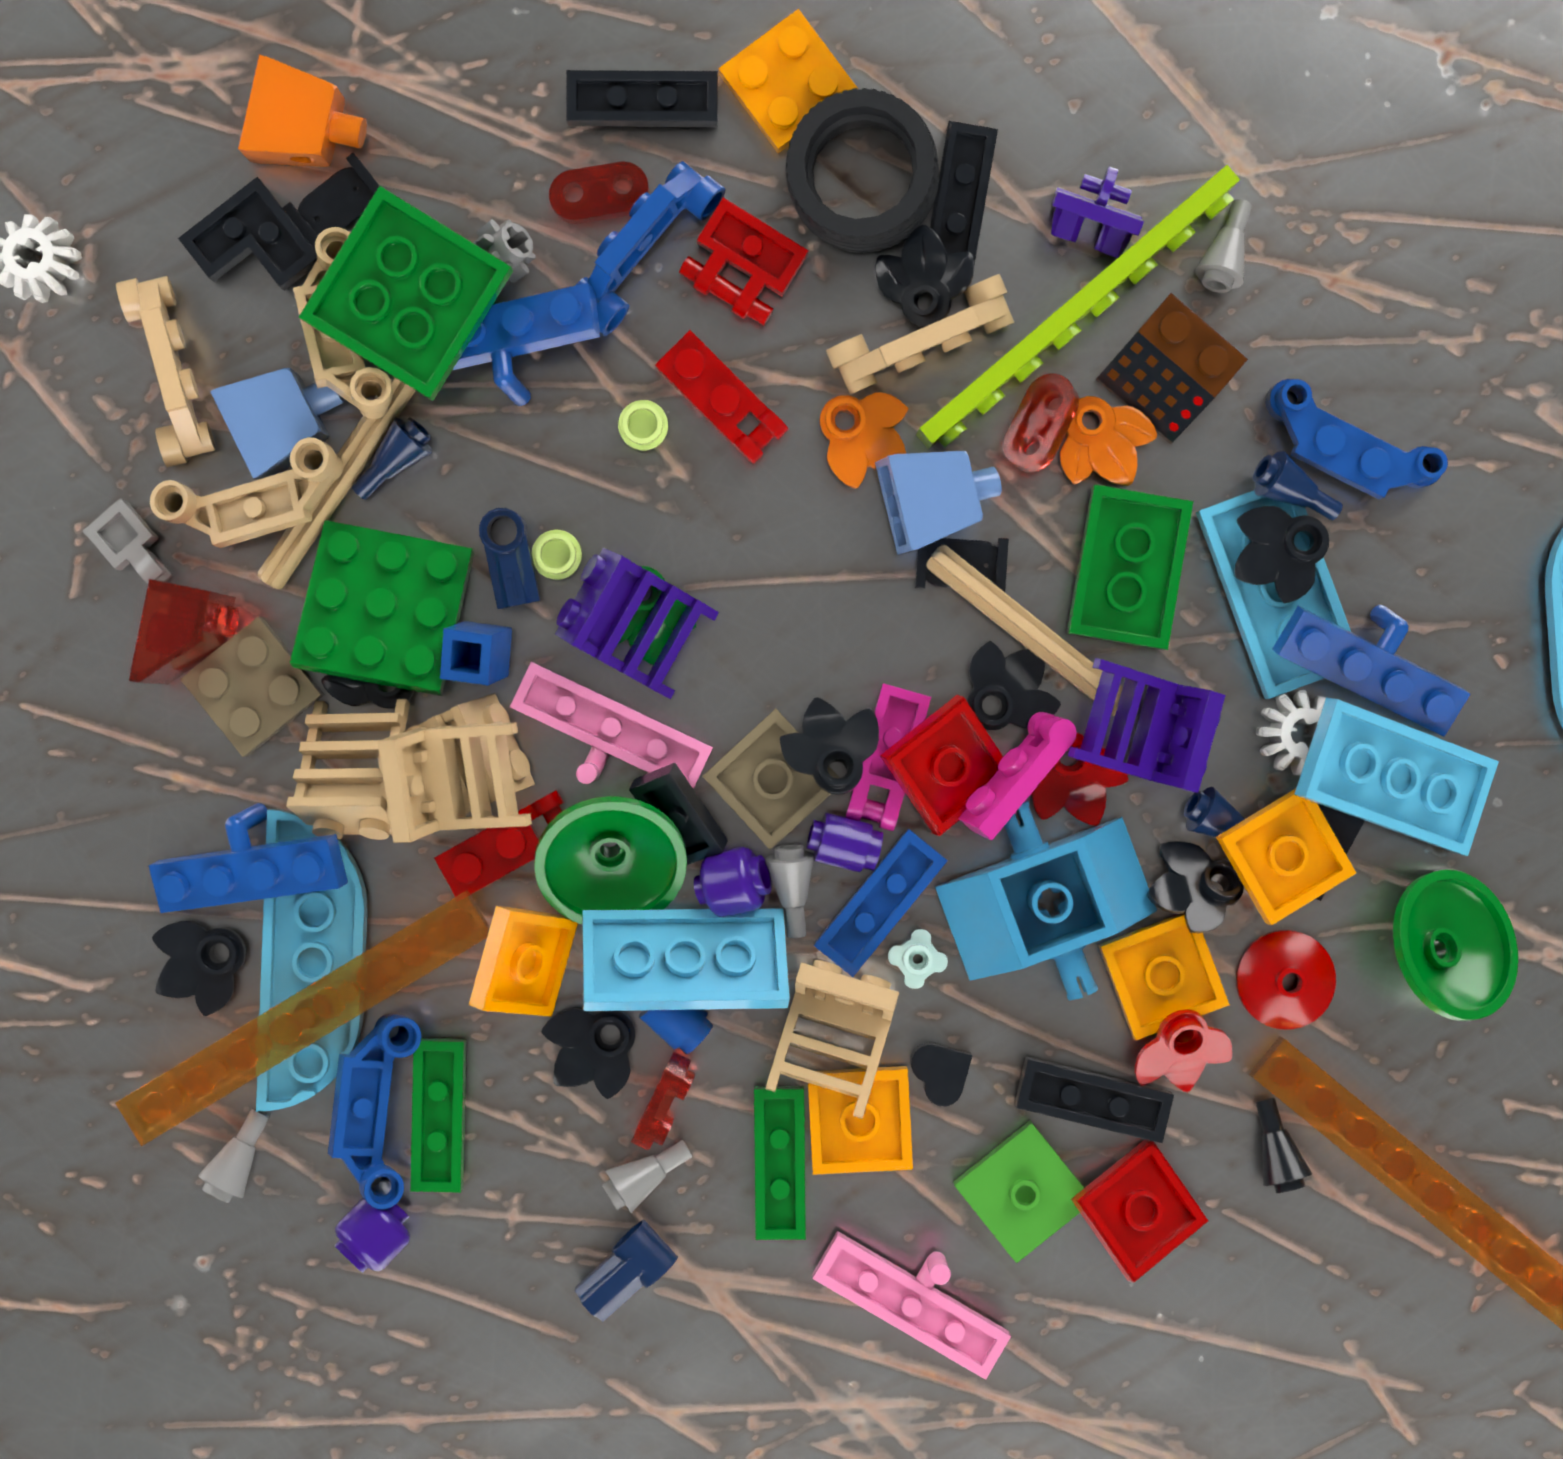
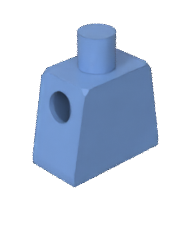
M283 368L210 391L252 477L256 480L282 473L291 466V451L300 440L312 437L325 442L329 438V433L320 414L344 403L343 397L329 387L317 388L316 382L305 387L299 374L291 368Z
M966 451L894 454L875 462L897 555L922 548L982 521L983 513L980 500L1000 496L1002 491L1000 476L996 468L989 467L972 471Z

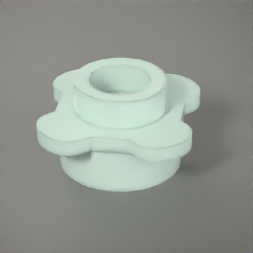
M924 929L914 930L911 938L904 941L900 946H892L888 952L889 962L900 968L905 975L904 982L906 986L912 989L921 988L927 977L934 972H943L948 964L946 955L942 952H937L931 943V934ZM920 954L922 956V962L918 964L914 963V955Z

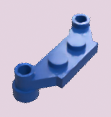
M684 161L679 162L671 170L663 186L659 184L651 194L646 192L637 199L629 213L631 219L619 233L616 231L611 232L600 244L597 250V256L599 257L594 262L596 266L590 277H584L576 285L589 282L595 290L601 334L607 336L612 333L623 321L629 310V304L615 293L616 289L679 213L687 209L700 221H703L717 208L724 197L726 189L709 175L702 177Z
M1282 380L1270 388L1266 395L1265 405L1268 413L1274 419L1284 422L1294 444L1290 453L1291 456L1379 500L1385 498L1389 489L1406 485L1412 488H1423L1432 485L1439 480L1447 469V456L1438 448L1421 446L1405 452L1318 408L1312 398L1311 387L1303 380ZM1287 391L1295 393L1297 404H1292L1288 400ZM1424 458L1430 463V472L1426 471L1423 467Z
M386 1014L380 1017L374 1029L349 1054L339 1053L328 1155L331 1158H341L357 1181L362 1197L376 1209H388L399 1202L404 1192V1183L401 1176L393 1168L385 1165L382 1160L393 1060L395 1057L405 1058L412 1055L418 1049L422 1037L417 1023L401 1014ZM398 1026L399 1030L396 1036L389 1039L391 1030ZM381 1177L380 1182L372 1187L374 1180Z

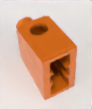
M259 55L238 149L252 163L328 167L332 163L336 143L362 148L367 132V120L363 117L343 113L345 98L334 84L270 57Z

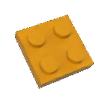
M799 9L795 10L718 68L719 76L778 154L789 146L798 123L805 114L809 113L812 107L837 92L842 93L844 90L857 88Z
M1296 788L1216 837L1262 919L1269 925L1277 923L1356 874L1354 867L1318 804L1294 795Z
M496 906L469 1005L482 1011L552 1017L578 923L559 914Z
M1184 913L1098 944L1131 1035L1135 1040L1157 1033L1161 1022L1173 1012L1190 1009L1205 1015L1230 1005L1203 933H1191L1186 926Z
M907 1066L878 1067L863 1119L853 1116L858 1098L808 1083L813 1175L913 1169ZM866 1069L821 1070L817 1072L862 1085Z

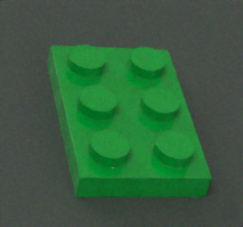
M1096 484L1091 487L1066 634L1168 650L1194 501Z

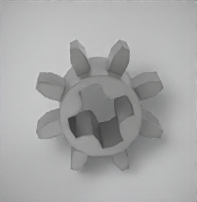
M491 219L476 231L479 238L473 243L512 267L513 273L509 281L514 284L529 273L527 264L536 257L532 253V239L522 226L512 223L509 219L498 226Z

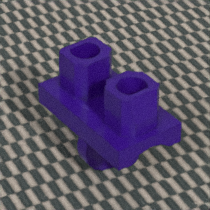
M1109 166L1103 180L1087 174L1083 176L1080 189L1097 194L1095 200L1057 187L1052 200V206L1056 208L1053 214L1051 235L1076 243L1085 218L1103 223L1094 249L1118 258L1129 244L1132 234L1139 236L1144 220H1142L1140 215L1107 204L1108 200L1111 199L1127 205L1132 190L1115 184L1118 169Z

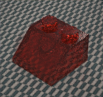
M149 579L129 681L168 685L201 663L227 642L228 636L233 637L235 635L239 622V608L234 607L236 597Z

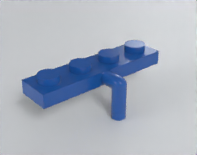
M588 282L493 304L453 370L492 362L494 383L515 405H526L531 398V393L513 374L512 357L600 337L595 290Z
M1385 605L1375 606L1371 610L1370 618L1384 632L1377 644H1374L1297 606L1272 648L1276 654L1445 737L1471 694L1462 687L1395 654L1409 629L1408 623Z
M256 803L226 820L225 829L230 850L162 859L148 865L160 913L339 889L347 884L348 880L337 834L251 846L248 830L267 820V807L261 803Z

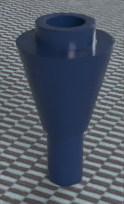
M395 417L371 461L372 465L351 486L353 491L362 499L367 500L387 478L394 477L430 455L433 451L428 442L432 437L428 431L411 417L405 422Z
M1279 451L1273 456H1265L1253 473L1254 491L1257 496L1303 508L1308 507L1331 521L1335 520L1342 511L1343 504L1320 491L1318 486L1285 451Z
M1208 787L1203 792L1194 793L1184 808V817L1187 818V830L1212 837H1217L1245 820L1214 787Z

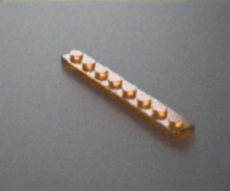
M467 890L115 1102L138 1142L143 1146L486 939L490 926Z
M1279 1036L1249 1075L1563 1330V1266L1291 1043Z

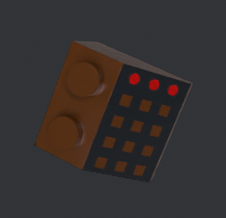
M1170 293L1096 380L1123 404L1132 406L1146 415L1154 425L1156 432L1172 444L1214 400L1248 359L1175 295Z

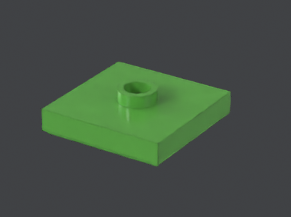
M1031 1120L953 1181L956 1189L1016 1264L1080 1213L1071 1198L1084 1189L1079 1180Z

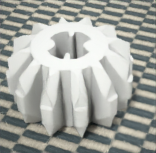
M24 214L21 228L12 221L5 222L6 231L9 233V236L6 240L0 237V249H2L0 254V269L2 270L0 273V284L6 288L13 287L14 295L22 300L28 299L33 294L37 301L41 303L48 302L51 289L60 296L67 295L66 286L62 281L65 277L71 280L79 279V273L69 267V264L82 259L81 252L70 247L74 241L73 234L67 229L59 230L58 222L50 217H45L39 223L38 219L32 214ZM33 254L42 255L39 263L30 262Z
M1306 690L1296 691L1293 696V702L1285 694L1276 696V705L1279 712L1271 708H1264L1261 712L1264 719L1271 722L1270 727L1256 728L1257 736L1270 737L1271 741L1260 748L1261 754L1269 756L1277 753L1273 767L1283 771L1291 764L1293 775L1297 776L1301 775L1326 697L1320 695L1313 698L1310 702ZM1294 723L1307 725L1309 733L1302 735V737L1307 739L1305 743L1292 740L1291 731H1298L1293 727Z

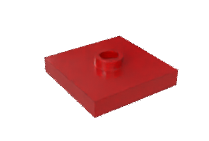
M956 695L882 753L880 757L931 832L940 837L960 821L958 818L966 810V803L969 797L978 788L986 786L999 770L998 765L1003 755L963 696Z
M1146 1139L1071 1198L1127 1281L1133 1283L1209 1221L1155 1142Z

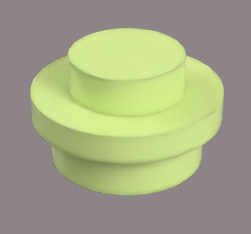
M638 400L630 403L623 409L618 420V429L621 438L629 447L639 451H648L658 447L665 440L668 433V419L664 410L656 403L648 400Z
M547 531L537 538L532 547L533 564L537 571L546 578L552 580L566 579L572 576L581 564V546L577 539L566 531Z

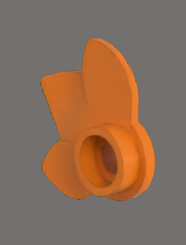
M876 392L861 400L849 395H840L832 398L825 404L820 414V428L824 436L830 441L827 451V462L832 472L845 485L854 489L858 488L865 477L867 467L876 469V461L894 454H906L904 443L893 428L900 423L908 412V407L891 394ZM840 413H848L852 416L854 425L848 430H842L837 427L835 417Z
M1082 397L1068 408L1065 415V429L1068 437L1060 450L1061 467L1074 485L1082 482L1095 471L1099 476L1111 483L1130 486L1134 481L1138 466L1135 447L1146 445L1157 438L1156 429L1146 415L1132 406L1111 407L1105 400L1099 397ZM1092 412L1098 416L1099 426L1097 429L1090 430L1083 425L1082 416L1084 413Z

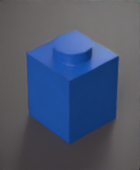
M463 621L444 628L440 679L489 686L509 677L512 627Z

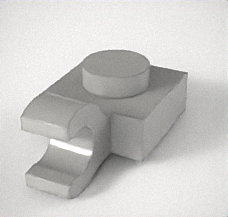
M122 498L118 499L83 530L85 535L115 569L122 571L131 564L148 585L154 584L157 588H160L174 576L168 567L148 549L159 537L128 501Z

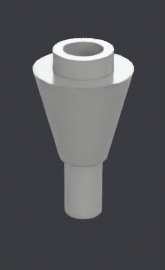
M1235 199L1232 202L1225 226L1219 231L1195 269V274L1202 280V285L1211 291L1227 293L1231 289L1239 288L1244 284V230L1252 207L1246 200Z
M802 844L776 846L774 854L765 858L780 903L784 907L786 935L788 938L806 936L804 905L807 902L815 854L804 851V845Z
M251 1108L237 1136H233L199 1173L198 1177L205 1181L202 1188L204 1192L227 1203L230 1202L232 1196L243 1198L256 1149L254 1145L269 1119L268 1115L260 1111L256 1112V1109Z
M681 1140L655 1157L651 1155L605 1170L610 1180L603 1183L602 1186L616 1210L626 1205L629 1212L632 1213L666 1177V1173L690 1159L692 1155L684 1141Z

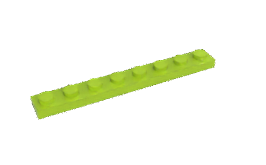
M1228 165L1223 167L922 425L916 433L920 441L928 450L937 442H940L944 448L950 445L967 429L962 422L976 409L982 415L986 414L1006 396L1000 388L1014 376L1022 383L1043 364V361L1038 357L1052 344L1058 350L1063 348L1082 331L1076 324L1090 311L1096 318L1099 317L1120 298L1115 292L1119 286L1128 279L1134 285L1139 283L1158 266L1153 259L1154 256L1166 246L1172 253L1175 252L1196 233L1191 227L1196 220L1203 214H1206L1212 220L1233 202L1234 198L1229 192L1240 181L1239 177Z

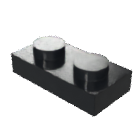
M675 762L634 779L629 788L633 797L659 809L678 828L685 844L687 865L724 851L728 839Z

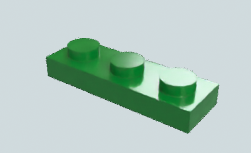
M421 1038L418 1049L413 1053L410 1192L461 1193L463 1190L467 1039Z
M754 1086L756 1240H806L804 1086H777L775 1092L765 1089L766 1086Z

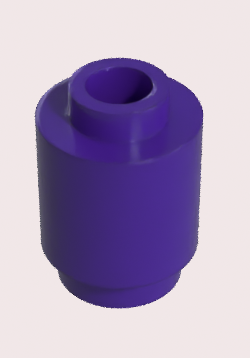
M825 813L822 821L813 820L808 834L806 849L814 851L815 862L859 873L863 868L874 871L882 848L883 832L873 830V825L866 822Z

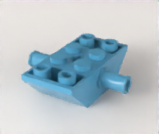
M1026 800L1016 811L1020 825L1015 814L1005 824L1006 832L1014 850V853L1010 855L1011 858L934 887L970 981L1024 969L1045 960L1054 959L1067 993V999L1070 1001L1083 998V995L1076 980L1077 976L1083 992H1086L1087 995H1091L1099 989L1093 979L1083 948L1088 944L1120 933L1153 914L1157 909L1147 896L1149 887L1123 817L1113 819L1052 843H1048V841L1042 842L1029 807L1030 803ZM1046 889L1053 893H1059L1060 898L1053 901L1055 910L1051 912L1037 905L1038 900L1042 898V892Z

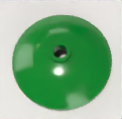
M607 796L579 802L558 814L547 825L539 838L535 851L534 869L537 885L546 901L564 917L582 924L583 910H664L674 900L683 885L687 870V855L685 844L678 828L659 809L633 798ZM608 842L617 843L612 847L602 845Z
M1446 869L1425 874L1417 878L1406 888L1395 911L1393 941L1400 970L1409 987L1428 1008L1451 1020L1471 1021L1495 1013L1509 998L1518 972V946L1510 918L1499 899L1481 881L1457 870Z

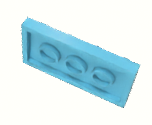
M1253 490L1195 513L1264 699H1271L1324 679V677L1279 656L1272 650L1297 606L1350 632L1351 630L1324 557L1315 563V582L1311 589L1299 599L1285 604L1280 600L1275 590L1274 582L1265 585H1251L1234 577L1237 558L1244 547L1251 542L1240 530L1236 522L1239 516L1251 509L1263 506H1277L1292 518L1302 515L1308 516L1306 508L1257 496ZM1298 532L1294 537V544L1299 550L1305 551L1310 545V539L1305 533Z
M1326 698L1294 795L1455 854L1468 856L1499 761L1339 699Z
M783 908L757 909L726 917H718L710 909L583 910L584 1011L788 1008L790 998Z

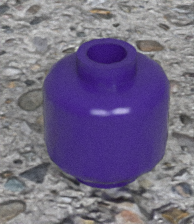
M747 847L725 850L704 858L701 863L700 875L694 877V891L697 900L701 905L707 904L709 909L718 917L738 915L759 909L764 903L765 895L770 894L772 889L771 876L765 859L762 855L756 856Z
M361 1198L337 1223L335 1233L339 1240L334 1246L362 1273L367 1268L373 1271H382L408 1245L410 1233L403 1223L410 1216L397 1204L388 1209H376L364 1198Z

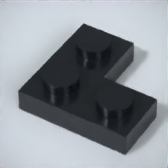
M258 177L178 238L213 282L253 252L278 286L285 291L312 270L317 261L314 247Z

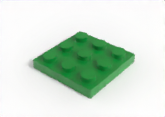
M379 186L305 305L299 318L434 401L512 275L513 269L505 262Z
M325 520L290 659L291 666L312 672L442 696L445 679H440L443 629L459 623L474 558L473 548Z

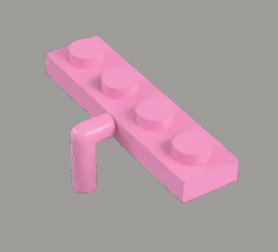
M530 662L510 705V708L592 746L584 764L580 765L576 771L577 779L583 784L597 781L609 756L612 755L648 773L675 762L694 789L713 749L708 744L534 662Z
M837 1231L812 1273V1278L985 1380L1011 1338L1010 1332L934 1288L935 1284L943 1285L947 1283L951 1276L947 1260L940 1252H932L927 1257L917 1276H914Z

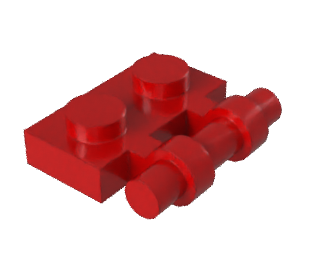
M723 197L697 238V244L711 252V256L705 265L688 256L683 262L679 273L693 281V288L707 296L710 292L733 306L731 312L742 319H746L749 316L764 326L772 315L774 308L759 300V295L764 287H767L782 297L807 258L809 250ZM726 263L750 277L743 289L720 275Z

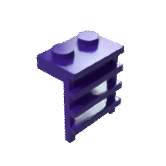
M603 548L599 555H593L585 565L581 574V580L584 583L575 599H568L562 606L556 620V624L559 627L555 635L671 699L675 690L662 684L664 678L700 614L715 621L719 612L657 577L650 571L638 566L624 556ZM652 585L662 592L627 655L621 661L612 656V653ZM675 600H678L687 606L649 674L646 675L637 670Z
M1095 658L1092 668L1101 670L1102 674L1081 748L1078 749L1070 746L1068 757L1155 783L1198 793L1207 768L1208 756L1216 728L1220 722L1221 710L1226 695L1212 690L1176 684ZM1123 677L1125 682L1105 753L1102 756L1100 755L1121 678ZM1145 685H1147L1148 689L1144 699L1143 707L1133 738L1127 763H1125L1123 761L1125 758L1126 750L1136 719Z

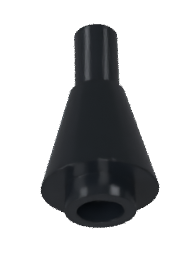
M1275 1097L1255 1102L1264 1134H1262L1263 1186L1274 1185L1276 1194L1305 1187L1303 1178L1312 1175V1172L1289 1132L1283 1128Z

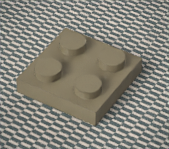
M259 616L180 679L242 757L251 755L312 706L315 701H318L325 695L305 670L291 666L290 659L292 653L264 618Z
M774 709L702 776L770 850L831 795L816 784L813 776L796 772L785 761L780 747V737L786 734L798 733V731L777 709ZM828 766L829 774L834 778H840L834 772V770L830 766Z

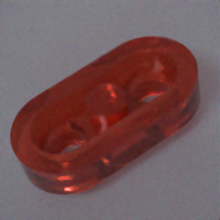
M620 161L562 172L553 180L550 186L549 200L555 214L561 220L569 224H583L629 216L630 210L642 194L650 192L647 177L639 166L631 162ZM620 179H628L633 183L632 189L626 194H620L614 190L616 182ZM572 187L580 188L583 191L582 198L577 202L567 201L565 194L568 189Z
M1050 373L1034 380L1029 386L1003 440L1005 456L1017 469L1023 472H1038L1052 462L1077 413L1079 395L1066 377ZM1062 398L1061 405L1057 409L1048 410L1049 404L1053 399ZM1035 442L1040 443L1036 453L1026 455L1029 445Z
M673 1051L638 1123L631 1143L649 1151L653 1142L661 1146L663 1145L675 1119L667 1115L668 1110L675 1097L684 1101L696 1076L695 1072L688 1070L691 1059Z

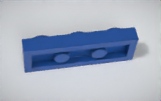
M907 828L874 871H872L815 941L814 946L851 977H854L948 860Z

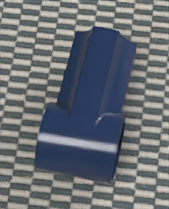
M495 508L488 511L480 522L479 536L485 548L497 609L541 601L528 542V527L525 520L517 512L507 508ZM501 517L511 518L517 527L515 539L505 546L496 544L490 533L493 522Z
M644 1219L634 1225L615 1244L611 1250L613 1253L575 1287L574 1291L580 1298L582 1305L602 1322L626 1303L642 1286L648 1288L653 1285L678 1259L673 1250Z

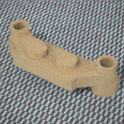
M331 227L323 230L318 235L315 241L317 261L303 286L293 287L299 315L348 238L350 232L346 229ZM301 320L317 388L329 387L357 407L366 418L379 419L387 413L393 397L392 385L388 375L378 368H365L362 357ZM373 395L379 397L375 400L366 399L367 397Z
M994 275L968 287L964 294L970 307L880 346L873 351H869L861 334L827 349L826 353L833 369L839 368L849 394H854L876 384L877 380L874 373L889 366L895 365L897 372L900 373L925 362L926 359L923 352L941 344L945 353L972 341L969 334L971 330L984 326L988 335L1015 323L1003 296L1008 292L1001 275Z
M164 276L139 282L137 278L117 282L116 291L127 322L142 320L164 405L172 422V425L155 429L159 450L166 467L188 463L187 457L215 451L216 446L208 421L198 423L191 399L199 398L191 369H182L178 351L185 349V342L177 319L169 321L167 308L177 305L169 277Z
M304 438L297 442L291 451L290 464L292 470L202 497L195 495L190 487L177 481H163L153 489L150 496V507L158 518L174 524L184 523L210 535L213 546L223 548L313 521L311 515L312 508L329 484L341 476L343 462L330 445L317 438Z

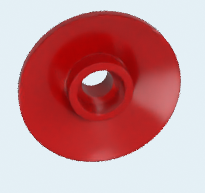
M1278 930L1259 937L1245 950L1236 971V987L1243 1006L1256 1020L1272 1028L1291 1030L1311 1024L1326 1011L1335 993L1336 972L1330 955L1314 938L1293 930ZM1289 973H1295L1298 977V985L1295 989L1286 991L1282 985L1283 978Z

